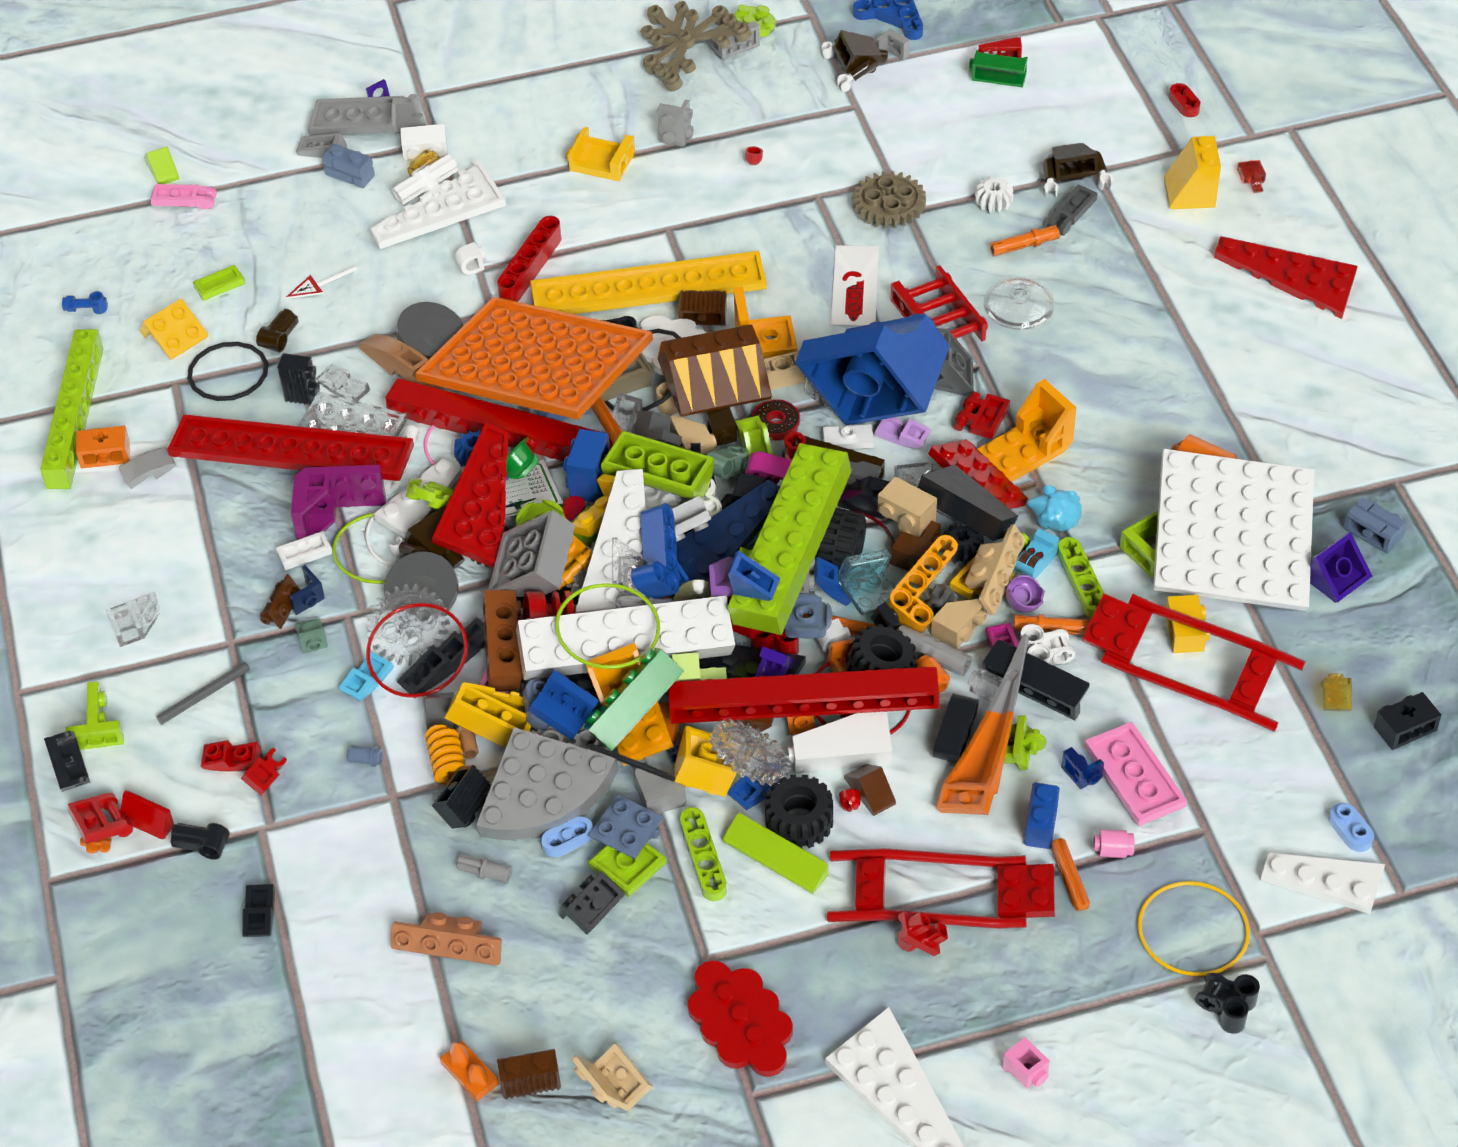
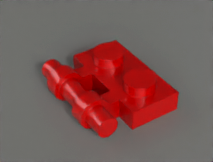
M974 391L970 396L966 397L963 403V410L959 411L955 417L954 428L957 431H962L964 426L970 425V433L993 440L1010 407V400L988 393L983 400L979 399L980 394ZM978 410L977 414H973L972 412Z

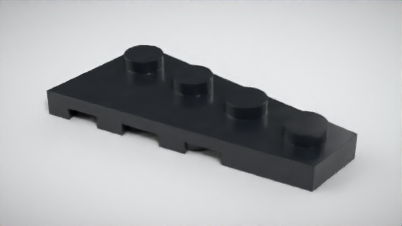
M735 645L731 655L699 659V667L701 669L726 667L727 679L755 677L762 660L759 657L762 649ZM779 652L795 659L792 669L788 668L786 675H799L806 663V656Z

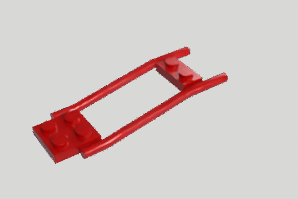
M1103 593L1082 638V642L1105 651L1101 663L1223 709L1274 732L1279 722L1254 711L1276 661L1301 671L1306 661L1258 640L1161 606L1135 594L1131 595L1129 603H1125ZM1152 614L1252 649L1230 700L1130 664Z
M885 848L830 851L831 862L857 861L856 910L827 911L828 922L900 921L898 914L902 913V910L885 909V859L998 867V917L922 912L928 916L930 924L941 922L944 925L998 929L1027 928V918L1055 917L1054 864L1026 865V855L984 856ZM905 911L912 916L919 913L916 911Z

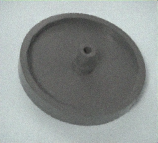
M419 302L410 305L400 314L396 326V336L399 341L411 346L427 359H430L464 325L459 316L448 307L434 302Z
M415 552L404 556L391 567L384 582L385 599L392 611L413 603L434 604L449 611L454 605L459 591L458 578L451 564L442 556L431 552ZM412 607L402 610L395 615L409 623L425 624L438 620L446 613L430 607Z

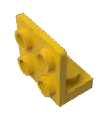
M182 298L143 321L139 330L144 338L152 335L170 360H173L208 337V333Z

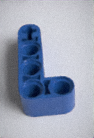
M664 503L641 512L643 566L634 568L631 571V578L635 588L647 597L659 599L676 594L679 591L675 518L669 504Z

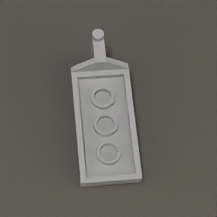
M410 94L408 97L385 96L317 99L308 131L310 136L341 133L342 135L400 132L401 128L426 126L416 94Z

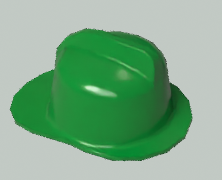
M529 437L521 441L508 454L506 471L510 479L524 478L539 462L537 456L527 445Z

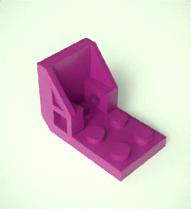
M380 465L304 468L294 477L291 516L297 540L321 531L325 532L335 523L337 507L382 506L386 504V493Z

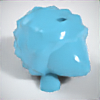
M1045 485L1042 487L1044 494H1038V496L1027 501L1028 507L1033 510L1037 517V524L1044 530L1049 529L1053 532L1070 530L1078 526V522L1082 517V506L1079 503L1080 498L1075 491L1056 490L1051 485Z

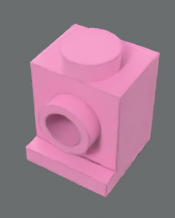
M1024 1037L1004 1053L1002 1069L1005 1072L1009 1071L1026 1089L1033 1084L1039 1087L1049 1076L1050 1060Z

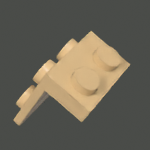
M616 1043L595 1063L578 1055L572 1058L576 1065L574 1068L576 1074L585 1082L589 1081L593 1086L591 1089L592 1094L602 1103L607 1101L614 1109L620 1107L629 1111L653 1088L629 1056Z

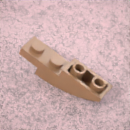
M374 334L358 345L360 350L391 376L398 373L407 381L438 389L443 388L417 381L415 373L429 359L411 346L392 337Z

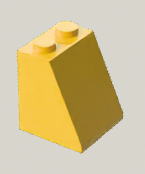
M1215 136L1191 137L1165 174L1164 180L1170 209L1216 207L1221 163Z

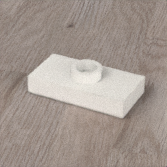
M872 424L823 427L824 442L847 449L874 448Z
M323 531L276 547L277 554L285 571L332 554V548Z

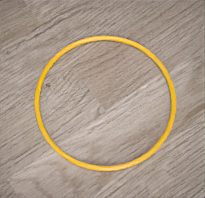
M1183 881L1166 885L1148 897L1138 916V933L1145 950L1160 965L1179 974L1207 976L1208 973L1218 974L1240 960L1249 944L1250 927L1244 910L1232 896L1210 884ZM1185 885L1201 886L1222 894L1236 906L1245 923L1246 937L1240 953L1227 965L1207 972L1184 971L1163 962L1148 947L1142 932L1143 914L1153 898L1167 889Z

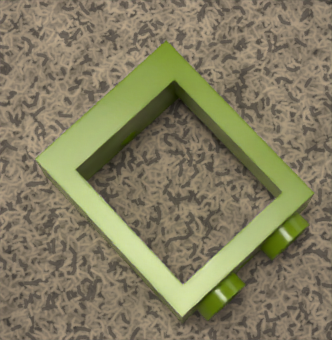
M1158 510L1123 530L1120 541V549L1152 579H1154L1155 550L1144 540L1157 533Z

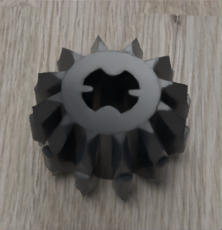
M960 522L957 527L950 525L948 531L943 533V535L953 537L958 544V549L952 558L954 564L962 561L966 565L968 560L971 561L976 556L980 544H984L982 534L968 526H962Z

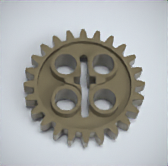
M882 171L881 176L873 173V178L866 176L865 182L859 181V186H855V192H853V208H855L856 214H860V219L867 218V224L876 222V227L884 224L886 229L889 224L897 228L898 223L902 226H906V221L913 223L914 217L920 218V213H924V207L926 206V191L923 190V185H918L917 179L911 181V175L904 178L903 172L895 175L894 171H891L890 175H886Z

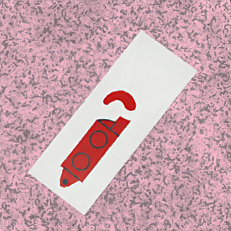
M836 245L831 325L864 326L876 322L879 246Z

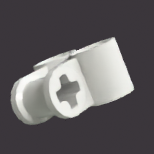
M1028 624L1022 628L1020 640L1024 634L1029 638L1027 653L1051 665L1065 664L1074 659L1075 651L1069 645V634L1066 630L1058 629L1044 633L1043 629L1035 624Z

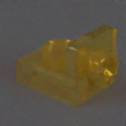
M1339 673L1328 674V677H1324L1321 681V688H1323V711H1351L1352 678H1344V674Z

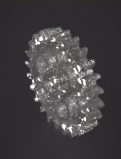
M405 584L403 591L394 586L393 594L386 590L385 595L387 598H376L380 604L379 606H370L374 614L366 616L369 622H371L365 625L367 631L370 632L367 634V638L369 639L373 629L383 617L401 606L413 603H429L444 607L445 604L442 599H438L436 592L430 594L428 587H424L420 592L418 584H415L412 590H410L408 584ZM408 608L403 612L392 615L379 627L374 635L371 646L374 650L378 649L377 653L379 656L383 657L386 655V660L391 662L395 658L397 665H401L403 659H405L408 666H411L412 659L416 658L418 660L432 645L437 647V643L442 644L445 641L441 635L449 634L445 626L449 625L450 621L448 617H445L447 616L446 613L434 608ZM430 615L427 621L420 622L423 616ZM390 627H396L391 634H385ZM412 637H418L415 643L407 644Z
M723 719L721 723L718 722L709 736L711 738L709 743L713 745L711 749L718 752L716 757L724 759V765H731L733 772H741L742 778L747 776L753 783L755 780H758L761 785H764L765 782L770 786L774 783L779 784V779L787 778L792 769L790 766L792 761L788 760L789 755L783 753L785 748L777 746V740L769 739L768 733L762 734L760 728L754 729L749 723L745 726L740 720L735 723L732 719H729L728 722Z

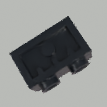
M602 871L595 878L590 874L579 886L583 891L578 896L572 893L562 904L565 909L559 915L562 919L568 916L586 935L626 895Z

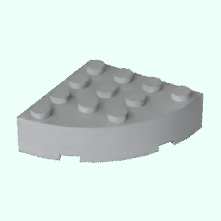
M514 728L476 824L480 837L511 841L530 837L532 839L541 838L551 828L563 825L578 816L584 817L590 811V808L600 798L602 799L609 790L619 770L617 759L599 752Z

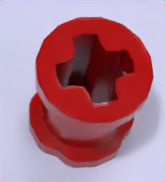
M791 432L785 436L784 446L787 448L785 459L793 460L794 451L796 453L799 444H806V437L802 433Z

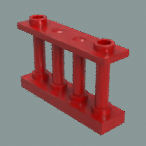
M941 265L936 266L935 280L908 289L900 281L891 283V302L904 318L912 314H925L924 312L951 303L956 310L932 318L935 327L962 317L967 325L950 331L956 339L974 332L981 342L986 340V330L988 329L986 319L980 316L953 282L951 275L948 272L946 273ZM938 288L944 294L921 304L916 303L913 299Z

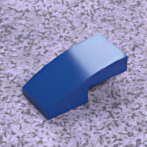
M816 557L814 579L819 587L837 602L845 606L849 605L853 601L852 581L838 575V566L820 557Z
M766 759L750 776L744 774L728 790L727 794L745 810H748L766 798L767 791H771V786L774 783L779 784V779L786 778V776Z

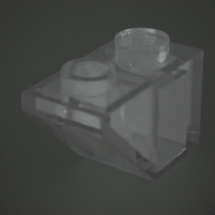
M155 592L106 610L119 646L123 647L146 637L161 613Z

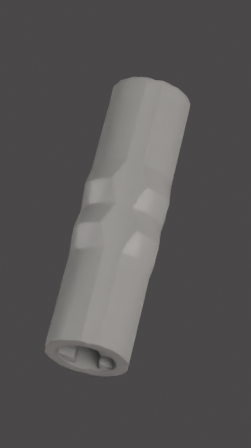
M904 624L898 628L903 632L904 636H908L911 639L910 643L915 645V652H917L919 657L929 655L935 658L943 668L960 676H964L968 672L972 663V656Z

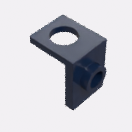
M306 565L302 566V570L308 586L290 596L295 615L325 599L321 581Z

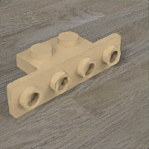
M1011 524L1008 528L1003 542L980 544L965 580L969 589L983 588L979 600L989 615H995L1025 543L1023 535L1015 524Z

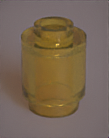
M425 149L410 162V166L407 168L409 175L412 176V172L424 165H430L440 157L435 151Z

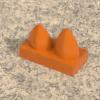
M463 1041L452 1043L450 1050L440 1057L441 1065L476 1102L499 1085V1079Z

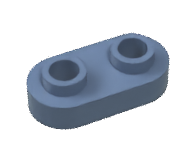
M532 679L523 690L526 719L533 728L545 730L550 726L530 713L528 709L542 691L546 682L540 679Z

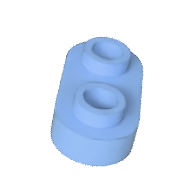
M1348 803L1334 805L1330 811L1329 822L1340 838L1353 851L1364 852L1369 850L1373 843L1374 832L1352 805Z
M578 816L563 825L547 830L541 838L544 853L550 857H560L587 844L592 839L588 836L593 829L592 822L586 817Z

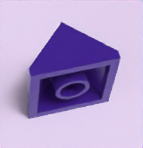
M1347 532L1312 558L1310 584L1335 603L1373 577L1351 532Z

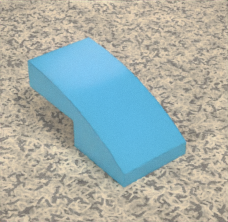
M371 651L370 660L372 668L379 680L383 682L394 666L392 662ZM365 659L358 670L354 667L338 689L352 698L361 701L371 694L379 684L372 677L367 660Z

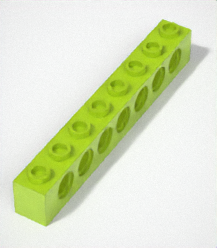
M98 329L74 330L40 468L46 489H71L78 461L76 454V431L85 430L104 350Z

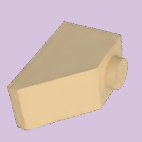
M676 415L670 416V432L682 436L681 445L677 447L691 451V443H700L701 454H708L717 447L715 436L709 433L706 425Z

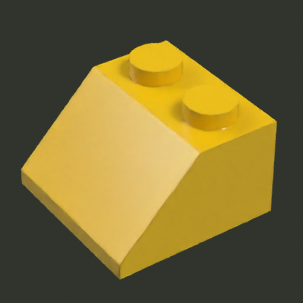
M685 726L674 766V776L676 777L674 782L680 783L685 787L703 790L711 795L726 797L737 773L736 741Z

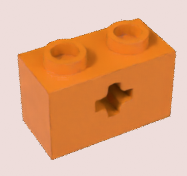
M126 426L76 431V454L81 469L129 462L130 440Z

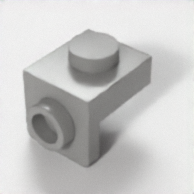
M889 29L876 39L879 49L887 50L903 61L909 57L910 40L896 31Z

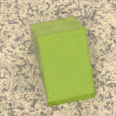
M168 146L145 154V162L157 184H167L179 180V175Z

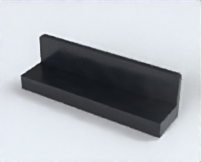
M997 640L982 662L983 676L1001 684L1017 648L1002 640ZM1026 652L1018 693L1075 721L1080 714V701L1088 691L1090 683Z

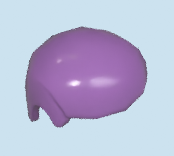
M1018 575L1009 581L1005 596L1012 609L1019 613H1030L1037 610L1043 604L1045 590L1030 575Z

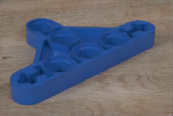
M858 0L853 4V16L858 20L875 18L902 29L904 36L909 40H918L923 36V23L914 0Z

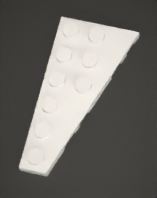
M478 159L473 162V167L467 171L462 169L458 172L456 178L451 181L445 180L419 197L420 201L414 205L408 204L403 207L404 211L397 216L391 215L372 227L371 233L379 248L382 249L506 206L505 198Z
M643 469L617 471L582 588L594 584L612 583L638 591L632 582L631 571L634 568L643 566L641 512L646 510ZM601 587L584 591L580 594L575 613L617 609V596L620 593L631 592L612 587ZM622 600L620 602L621 606H640L646 604V602L638 600Z
M889 1007L825 1058V1064L911 1147H964Z

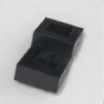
M274 884L246 885L245 909H243V937L272 935L275 906Z

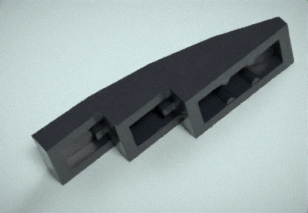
M478 617L465 628L468 640V652L465 663L485 647L484 623ZM454 631L438 648L432 645L396 682L409 694H418L430 690L452 675L458 669L464 653L462 633L458 634Z

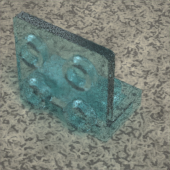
M887 549L845 557L838 572V583L861 615L874 613L877 606L886 602L894 590L884 575L892 557Z

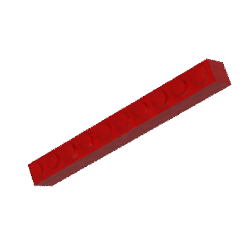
M400 378L396 379L385 397L389 415L430 426L434 425L439 429L459 434H468L469 430L472 433L477 432L479 429L482 431L486 422L508 432V447L514 448L526 437H529L527 445L534 454L564 461L566 456L569 457L571 441L573 438L576 439L579 429L596 431ZM609 438L610 449H611L614 444L612 443L611 439Z
M937 667L674 682L669 688L671 724L939 709Z

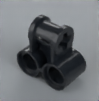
M1208 973L1205 977L1206 984L1203 990L1198 992L1195 997L1196 1003L1207 1011L1221 1015L1220 1026L1227 1033L1238 1034L1242 1032L1245 1028L1248 1011L1256 1006L1260 989L1259 981L1254 976L1248 974L1238 976L1233 982L1220 974Z

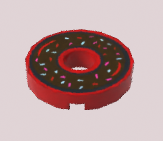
M784 400L765 401L753 411L752 417H760L761 422L767 426L769 438H773V440H783L791 432H797L800 425L798 409L792 403ZM775 418H778V419H781L782 421H780V422H772L771 420H772V419H775Z

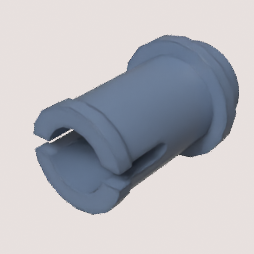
M351 745L348 749L347 759L350 763H367L375 767L376 765H381L383 761V750L379 749L376 745L372 748Z

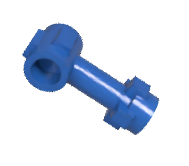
M99 291L91 293L88 299H76L75 296L62 298V308L68 312H76V308H93L95 314H103L107 311L108 307L106 297Z

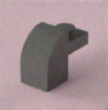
M638 411L634 434L673 446H680L682 436L669 432L670 417L654 411Z

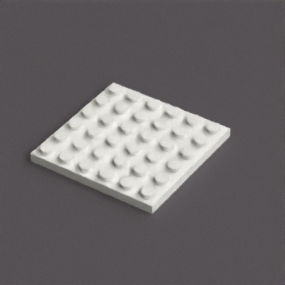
M1164 449L1161 458L1153 590L1307 611L1309 608L1314 470Z

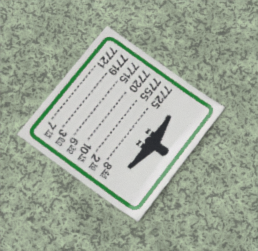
M540 460L524 478H509L506 480L505 518L517 515L526 504L533 501L534 504L543 503L542 500H551L557 504L563 503L544 460Z

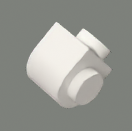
M475 242L457 250L455 260L463 273L471 275L485 270L483 260L486 257L481 246L477 247Z
M838 618L832 620L826 635L817 640L823 652L828 654L832 643L851 639L852 637L849 629L843 627Z

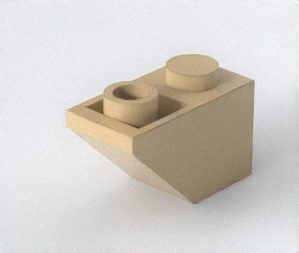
M979 599L948 602L933 617L931 636L958 649L963 642L969 641L978 625L982 626L985 623L988 613Z

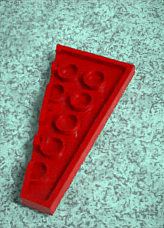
M1220 236L1214 255L1215 259L1236 269L1244 268L1252 272V276L1257 279L1262 277L1271 281L1270 285L1298 299H1308L1316 303V307L1321 310L1327 308L1335 312V316L1340 319L1343 318L1358 268L1357 265Z
M485 422L431 540L432 543L494 568L505 525L506 461L508 457L507 431Z

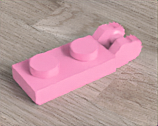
M156 184L151 196L152 206H198L201 209H211L214 206V198L217 195V191L210 186Z

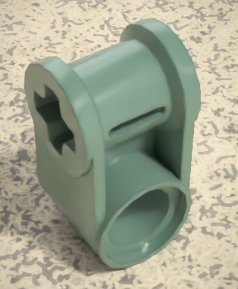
M728 446L724 449L710 451L707 456L714 458L713 474L723 479L739 477L740 473L745 474L744 461L749 451L741 446Z

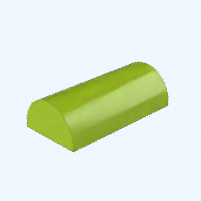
M622 431L601 463V468L604 474L616 476L617 471L643 469L644 486L691 500L697 496H700L702 499L705 495L713 474L714 458Z

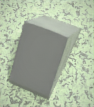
M639 768L635 770L636 789L643 807L660 814L685 806L687 802L685 786Z

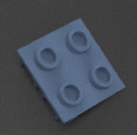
M617 794L588 836L636 859L648 840L652 838L657 839L660 835L661 829L657 827L664 819V816Z

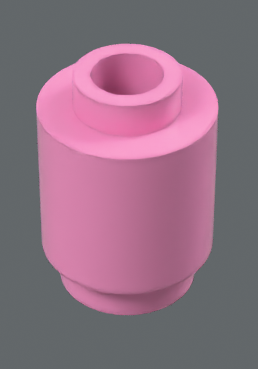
M1100 829L1099 835H1094L1093 849L1098 851L1099 857L1126 858L1127 855L1133 856L1134 833H1127V830Z

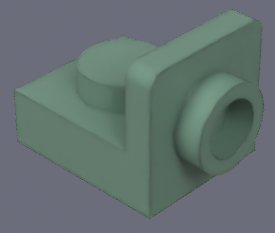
M320 618L295 624L303 654L328 647Z

